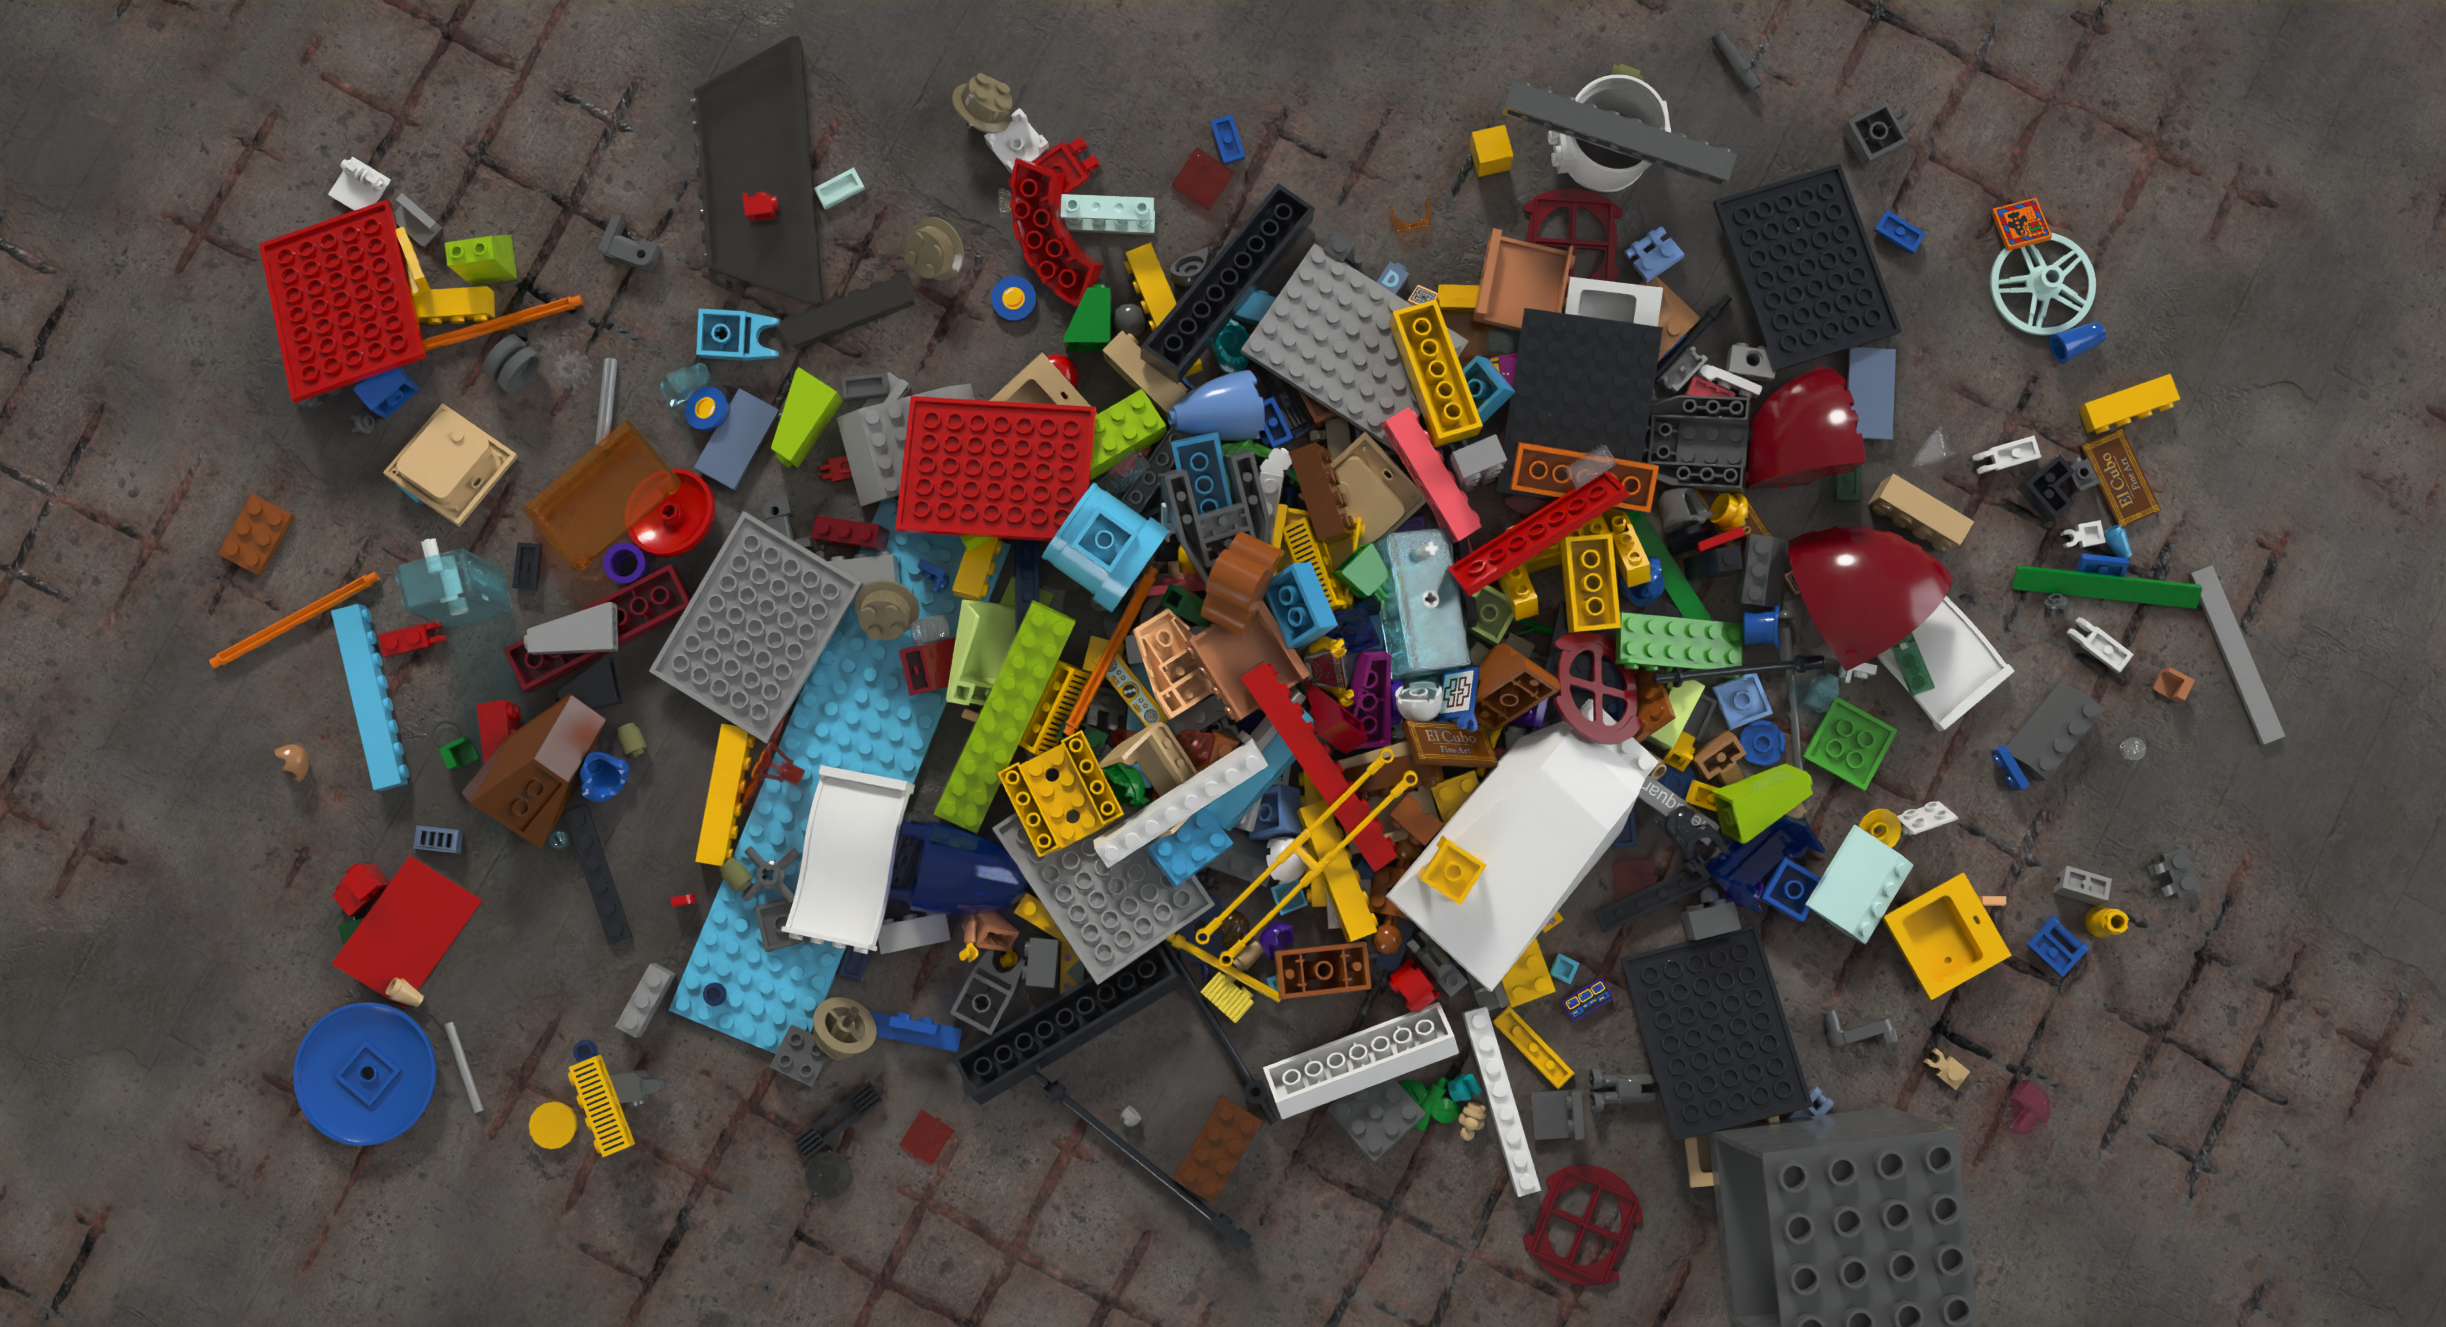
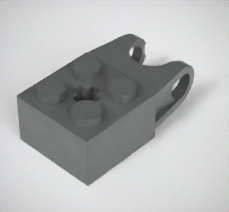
M988 949L972 970L950 1011V1014L992 1035L1015 991L1026 961L1024 958H1020L1018 964L1007 973L998 972L992 964L993 949ZM981 996L987 998L986 1003L988 1007L986 1009L983 1007L982 1010H979L975 1000L977 997L981 999Z

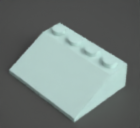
M1853 825L1806 905L1846 936L1866 944L1912 869L1913 864L1863 829Z

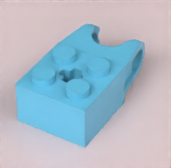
M699 309L696 355L699 358L740 361L778 358L779 352L762 347L759 344L758 338L764 329L780 326L781 320L745 311ZM722 330H725L728 335L721 340L717 337V334H721Z

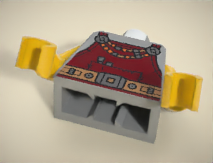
M1321 636L1307 646L1305 656L1301 658L1311 674L1308 676V681L1336 696L1342 707H1349L1354 703L1350 699L1354 696V692L1352 690L1346 691L1345 689L1347 688L1350 674L1344 638L1332 639Z

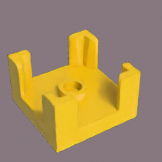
M1442 835L1437 843L1439 849L1427 867L1424 865L1421 867L1417 876L1426 884L1461 905L1487 864Z

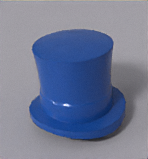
M1774 606L1773 612H1743L1742 633L1745 646L1751 644H1774L1775 649H1780V606Z

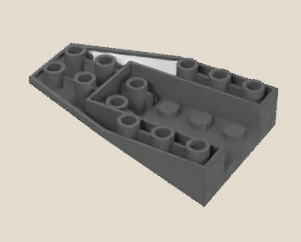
M1678 395L1651 403L1642 463L1659 466L1656 480L1671 486L1744 494L1752 406L1750 398Z

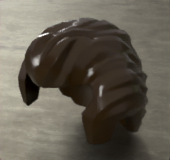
M1233 910L1222 921V924L1215 932H1222V946L1230 949L1238 940H1242L1250 932V924L1244 914Z

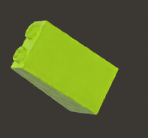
M511 235L486 236L445 243L447 266L471 286L517 280Z
M800 367L795 371L771 449L776 453L774 457L788 468L793 465L797 469L843 403V399L837 391Z
M1785 763L1712 790L1722 834L1743 844L1749 842L1813 794L1811 776L1808 772Z

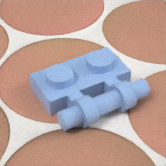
M1662 226L1656 230L1652 229L1647 233L1646 237L1639 242L1634 241L1630 244V248L1624 251L1628 259L1634 255L1637 256L1638 260L1633 262V267L1646 283L1684 258V253L1671 237L1662 242L1660 238L1666 234ZM1653 244L1655 248L1646 254L1643 249Z

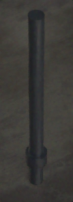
M1725 294L1714 306L1711 305L1701 321L1657 367L1655 382L1706 327L1722 315L1721 311L1732 301L1728 294Z

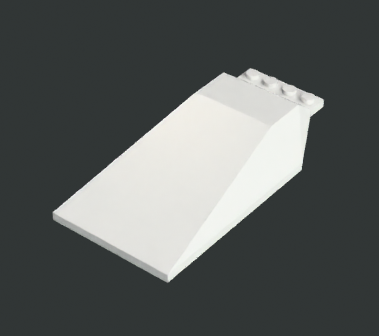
M1588 699L1579 710L1590 721H1593V699ZM1603 710V723L1607 726L1615 725L1617 722ZM1563 721L1519 737L1498 761L1497 766L1492 768L1386 897L1488 991H1493L1622 832L1645 778L1658 764V761L1633 737L1618 744H1599L1584 738ZM1442 835L1487 864L1461 905L1426 884L1417 876L1423 865L1427 867L1439 849L1437 843Z

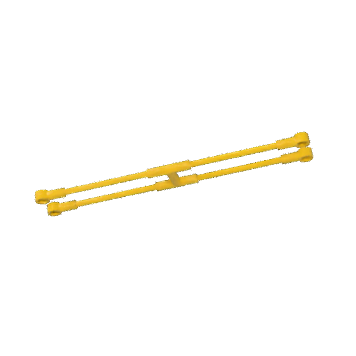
M1387 747L1381 749L1380 756L1308 829H1305L1276 857L1277 860L1218 918L1215 917L1205 928H1201L1196 932L1195 938L1199 944L1208 943L1210 935L1222 924V921L1280 864H1283L1294 853L1311 869L1300 880V883L1242 940H1238L1232 948L1220 954L1219 962L1223 967L1231 966L1233 958L1246 947L1245 944L1303 887H1307L1336 858L1335 856L1394 798H1398L1409 786H1414L1417 783L1418 778L1414 771L1405 772L1403 780L1390 791L1391 794L1332 852L1329 851L1318 863L1301 847L1312 836V832L1371 774L1374 775L1385 763L1392 762L1394 759L1392 749ZM1384 752H1390L1391 757L1389 759H1384L1382 757V754ZM1413 775L1415 779L1412 782H1408L1406 777ZM1204 933L1207 935V938L1202 940L1198 935ZM1229 956L1231 960L1224 962L1222 957Z

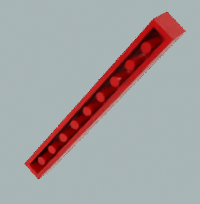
M1261 661L1242 674L1240 678L1330 807L1354 783L1351 779L1345 780L1342 775L1345 770L1339 761H1332L1328 755L1332 751L1323 740L1320 743L1316 738L1315 726L1311 721L1306 723L1303 719L1304 710L1298 702L1292 703L1288 697L1292 693L1284 682L1279 684L1275 678L1279 674L1271 663L1266 665L1264 661ZM1358 789L1333 812L1348 835L1369 815L1368 812L1372 810L1364 798L1358 799L1355 794ZM1377 817L1352 839L1374 872L1398 857L1394 851L1398 847L1390 836L1388 838L1384 837L1381 831L1385 828Z

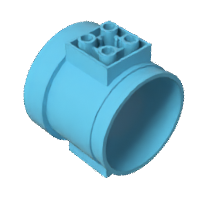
M1093 483L1060 527L1041 557L1045 560L1047 559L1057 569L1095 595L1093 600L1112 613L1170 530L1152 517L1146 520L1113 495L1099 488L1096 483Z

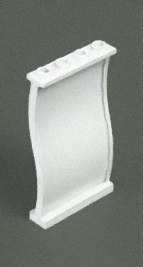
M1947 596L1918 628L1900 642L1876 656L1922 707L1938 732L1946 730L2014 672L2013 668L2003 661L1978 628Z
M821 765L819 775L821 776L814 795L806 829L797 889L786 926H782L781 931L789 933V938L803 940V936L811 937L810 942L824 945L825 941L832 942V947L846 950V946L849 945L854 946L853 951L867 954L868 950L877 951L876 942L887 906L899 831L909 796L913 794L915 785L907 781Z

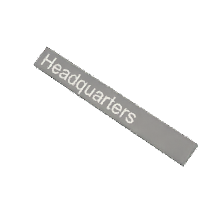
M1650 775L1645 778L1638 794V798L1665 817L1671 810L1679 806L1694 808ZM1698 810L1691 819V824L1694 826L1708 823L1716 831L1720 828L1718 824ZM1701 838L1699 841L1708 846L1711 839Z

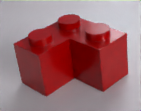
M356 863L346 870L345 873L347 875L341 879L342 882L335 888L337 891L331 896L348 916H358L381 896L390 881L375 864Z

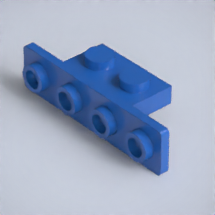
M874 1011L870 1013L876 1024L877 1037L955 1052L959 1050L962 1028L934 1023L935 1019L920 1017V1020L911 1019V1014L898 1012L897 1016Z

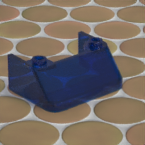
M1785 814L1749 842L1743 844L1733 840L1727 845L1732 854L1727 856L1720 852L1709 862L1706 870L1711 874V878L1739 905L1760 914L1763 910L1756 902L1759 891L1754 885L1785 856L1800 858L1809 848L1820 853H1824L1826 850L1808 823Z

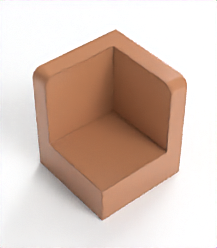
M2169 667L2161 669L2152 690L2177 703L2186 700L2195 680Z

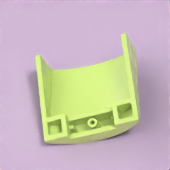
M962 600L946 696L947 702L968 706L970 703L984 705L1015 638L1014 607L984 601Z

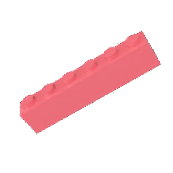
M1407 407L1381 423L1380 426L1451 543H1456L1482 527L1479 523L1480 518L1469 507L1466 494L1459 490L1455 484V476L1450 470L1446 469L1441 453L1432 446L1430 435L1421 428L1418 415Z

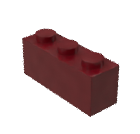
M816 516L811 538L822 545L878 553L886 551L890 531L879 524Z

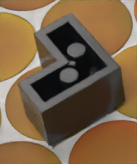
M2059 454L2045 463L2018 486L2017 489L2048 523L2059 517L2073 505L2058 486L2075 471Z

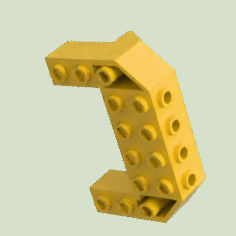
M1611 507L1599 517L1584 524L1580 529L1565 536L1576 537L1612 533L1615 563H1617L1627 587L1650 581V563L1626 512ZM1560 541L1547 547L1540 554L1528 559L1519 567L1512 569L1497 580L1501 593L1507 597L1516 621L1539 614L1537 595L1528 574L1562 564Z

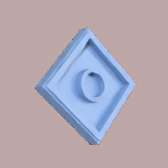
M1757 673L1740 676V678H1735L1712 687L1728 730L1773 714Z

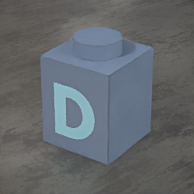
M1390 261L1376 283L1398 295L1406 283L1409 273L1406 272L1407 269L1402 264L1397 262L1394 264Z

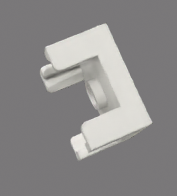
M1020 108L1011 115L1012 121L1005 131L984 135L986 144L1011 175L1016 158L1034 162L1050 150L1047 140L1042 135H1038Z

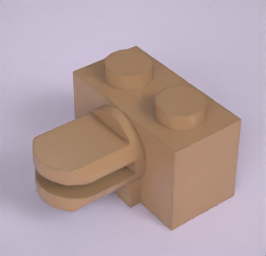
M1725 730L1696 750L1692 755V763L1700 775L1708 780L1717 775L1721 783L1726 786L1744 779L1743 773L1735 761L1747 753L1737 737L1728 730Z

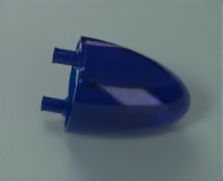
M928 820L925 825L904 821L901 836L922 839L913 887L906 889L890 885L888 900L908 903V906H910L909 910L970 915L1008 908L1022 900L1028 893L1030 885L1018 864L1003 847L975 834L934 823L931 820Z

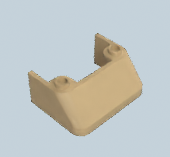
M1163 722L1151 724L1123 741L1098 764L1100 768L1118 762L1128 766L1136 761L1160 797L1198 774V771L1169 727ZM1189 817L1154 839L1174 834Z

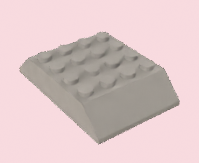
M971 383L947 386L912 395L975 400ZM911 396L861 408L837 417L861 507L899 497Z

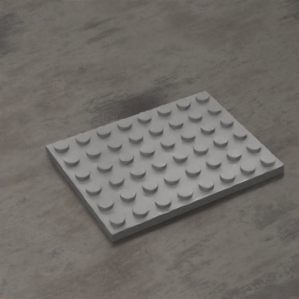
M1314 243L1246 341L1240 353L1395 451L1380 424L1407 407L1415 411L1418 417L1421 415V410L1389 325V320L1393 311L1413 305L1345 262L1342 263ZM1447 327L1457 357H1459L1466 347L1468 340Z
M743 511L649 672L763 742L769 743L864 583Z
M1110 751L1106 752L1105 754L1097 758L1098 763H1100L1110 753ZM1126 804L1120 805L1124 815L1107 827L1062 850L1040 858L1016 812L993 827L992 830L1097 986L1215 906L1195 875L1174 889L1147 852L1148 847L1160 838L1151 840L1109 868L1102 861L1095 850L1093 840L1147 805L1140 808L1137 806L1130 807ZM1075 810L1070 811L1067 815L1069 823H1076L1080 819L1079 812Z

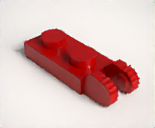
M436 621L379 634L383 657L388 658L417 651L447 641L446 635H437L431 638L428 635V631L444 627L443 622Z

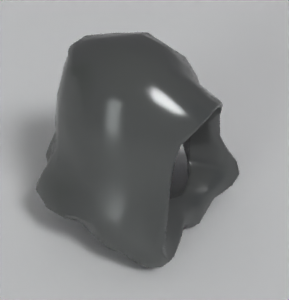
M1670 488L1663 492L1659 499L1658 506L1663 520L1662 531L1665 533H1674L1697 523L1702 524L1706 519L1713 517V512L1702 505L1692 488Z

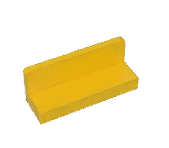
M404 227L396 229L413 297L430 291L424 272Z
M1440 284L1438 286V305L1440 311L1474 313L1479 285Z

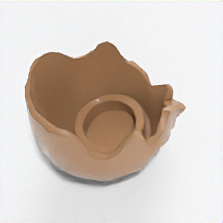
M289 744L275 749L276 757L286 761L282 770L292 772L294 774L292 778L301 782L306 774H308L309 758L306 750L296 744Z

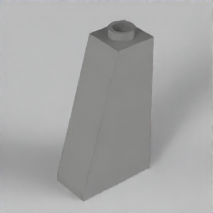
M607 602L527 629V635L524 636L525 649H528V653L533 655L618 651L617 605Z

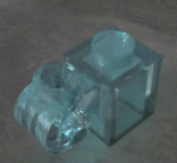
M697 363L687 370L685 367H682L665 375L659 389L673 407L689 399L696 386H705L712 376L707 372L708 369L705 364Z
M1831 674L1812 679L1801 704L1821 714L1828 712L1833 699L1839 695L1838 682L1840 679Z

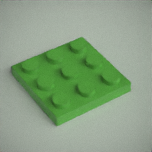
M1834 697L1802 758L1856 788L1866 791L1897 729L1846 701Z

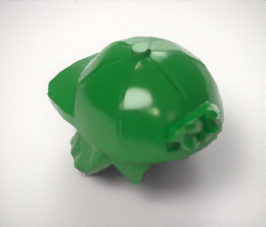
M1120 762L1104 767L1103 773L1119 805L1126 804L1130 807L1137 806L1140 808L1150 802L1144 796L1145 783L1137 770L1133 767H1123Z

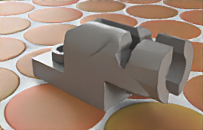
M1421 930L1417 934L1425 943L1423 948H1420L1412 938L1406 944L1448 996L1452 997L1468 981L1458 971L1439 945Z

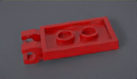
M1081 136L1070 144H1064L1063 141L1032 162L1065 174L1062 194H1070L1087 182L1090 177L1089 173L1100 166L1094 154L1082 163L1076 156L1088 147Z

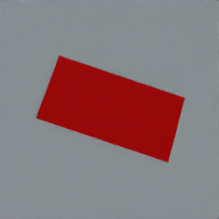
M410 855L331 964L388 999L390 998L386 994L387 987L396 977L398 979L403 978L418 990L482 900ZM390 999L403 1008L407 1006V1004Z

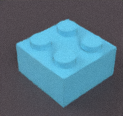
M1298 879L1270 888L1276 905L1300 883ZM1301 889L1279 911L1280 915L1308 905L1303 890Z

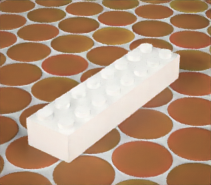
M1437 1002L1425 1007L1420 1012L1417 1010L1413 1013L1410 1012L1263 1067L1280 1116L1282 1119L1456 1055L1459 1051L1455 1036L1440 1003Z

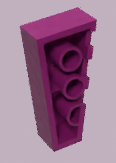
M1382 649L1360 650L1350 690L1354 692V696L1350 699L1354 703L1345 709L1363 722L1368 741L1355 749L1391 746V654Z

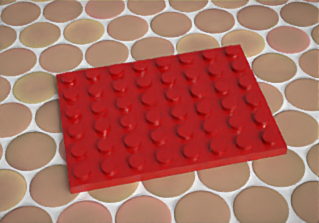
M388 199L259 244L290 397L294 403L427 358L402 247L396 233L397 226L392 204Z
M911 396L896 517V531L1052 541L1060 527L1090 487L1097 414L1096 407Z

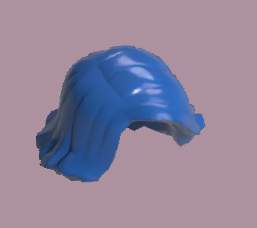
M1654 556L1647 557L1650 563L1649 582L1628 588L1622 575H1620L1618 581V590L1638 607H1647L1663 593L1665 588V581L1661 574V562Z
M594 751L588 754L580 769L583 797L590 799L591 802H603L615 797L623 789V786L626 785L627 777L630 775L629 764L624 759L619 760L603 752Z

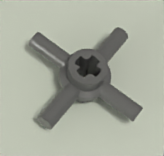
M752 846L748 847L744 852L758 867L756 874L757 882L741 895L742 898L748 902L763 888H776L786 901L792 904L795 895L783 883L785 879L784 869L800 853L793 848L778 863L775 861L765 862ZM768 871H774V872H775V873L773 874V876H774V879H773V880H772V879H767V877L769 876V875L767 874Z

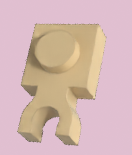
M1934 1048L1932 1052L1936 1054L1937 1061L1933 1063L1930 1059H1925L1924 1063L1930 1067L1937 1068L1938 1071L1935 1075L1953 1090H1957L1970 1071L1950 1056L1945 1060L1942 1052Z

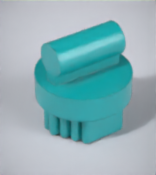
M1473 1074L1458 1075L1454 1080L1447 1083L1449 1094L1454 1102L1471 1100L1473 1095L1477 1096L1482 1092Z

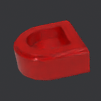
M695 894L670 898L671 906L673 907L695 904L696 902Z

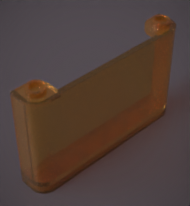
M627 419L523 507L522 510L566 564L575 571H582L588 568L595 558L664 499L677 492L681 480L635 425Z

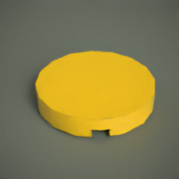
M557 1101L544 1103L536 1108L529 1122L531 1137L535 1143L547 1149L561 1148L571 1142L578 1127L577 1117L572 1108Z

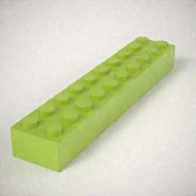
M1143 389L1096 415L1090 481L1164 438L1167 434L1164 421ZM959 536L968 552L992 539L991 537Z
M1032 600L939 799L934 815L974 833L978 832L1001 783L997 773L1008 768L1075 625L1074 618Z

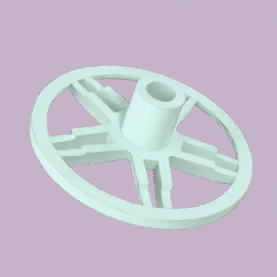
M2051 233V240L2067 246L2072 251L2061 257L2054 264L2047 266L2039 250L2033 244L2027 247L2037 265L2035 268L2025 247L2020 248L2030 272L2029 275L1999 280L2001 266L2007 255L2012 251H2006V248L2000 252L1992 267L1990 290L1993 302L1999 313L2008 323L2025 333L2047 336L2072 328L2088 313L2095 297L2096 278L2089 258L2073 241L2055 233ZM2073 254H2076L2078 257L2066 269L2062 271L2058 267ZM2079 261H2082L2088 276L2086 301L2079 297L2078 293L2063 284L2064 277ZM2025 282L2024 288L1999 289V285ZM2031 292L2033 294L2028 324L2017 319L2007 309L2000 293ZM2059 292H2061L2062 294H2064L2065 296H2067L2068 298H2070L2071 300L2075 301L2083 307L2080 308L2072 304L2071 301L2059 296ZM2050 298L2079 312L2074 318L2062 325L2041 328ZM2037 300L2042 301L2039 309L2036 325L2032 326L2033 317L2036 309Z

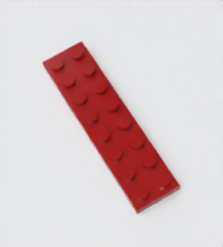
M1605 469L1447 569L1465 593L1471 596L1493 581L1500 579L1512 569L1519 567L1528 559L1540 554L1547 547L1559 542L1571 532L1580 529L1587 522L1599 517L1611 507L1618 505L1630 495L1627 489Z

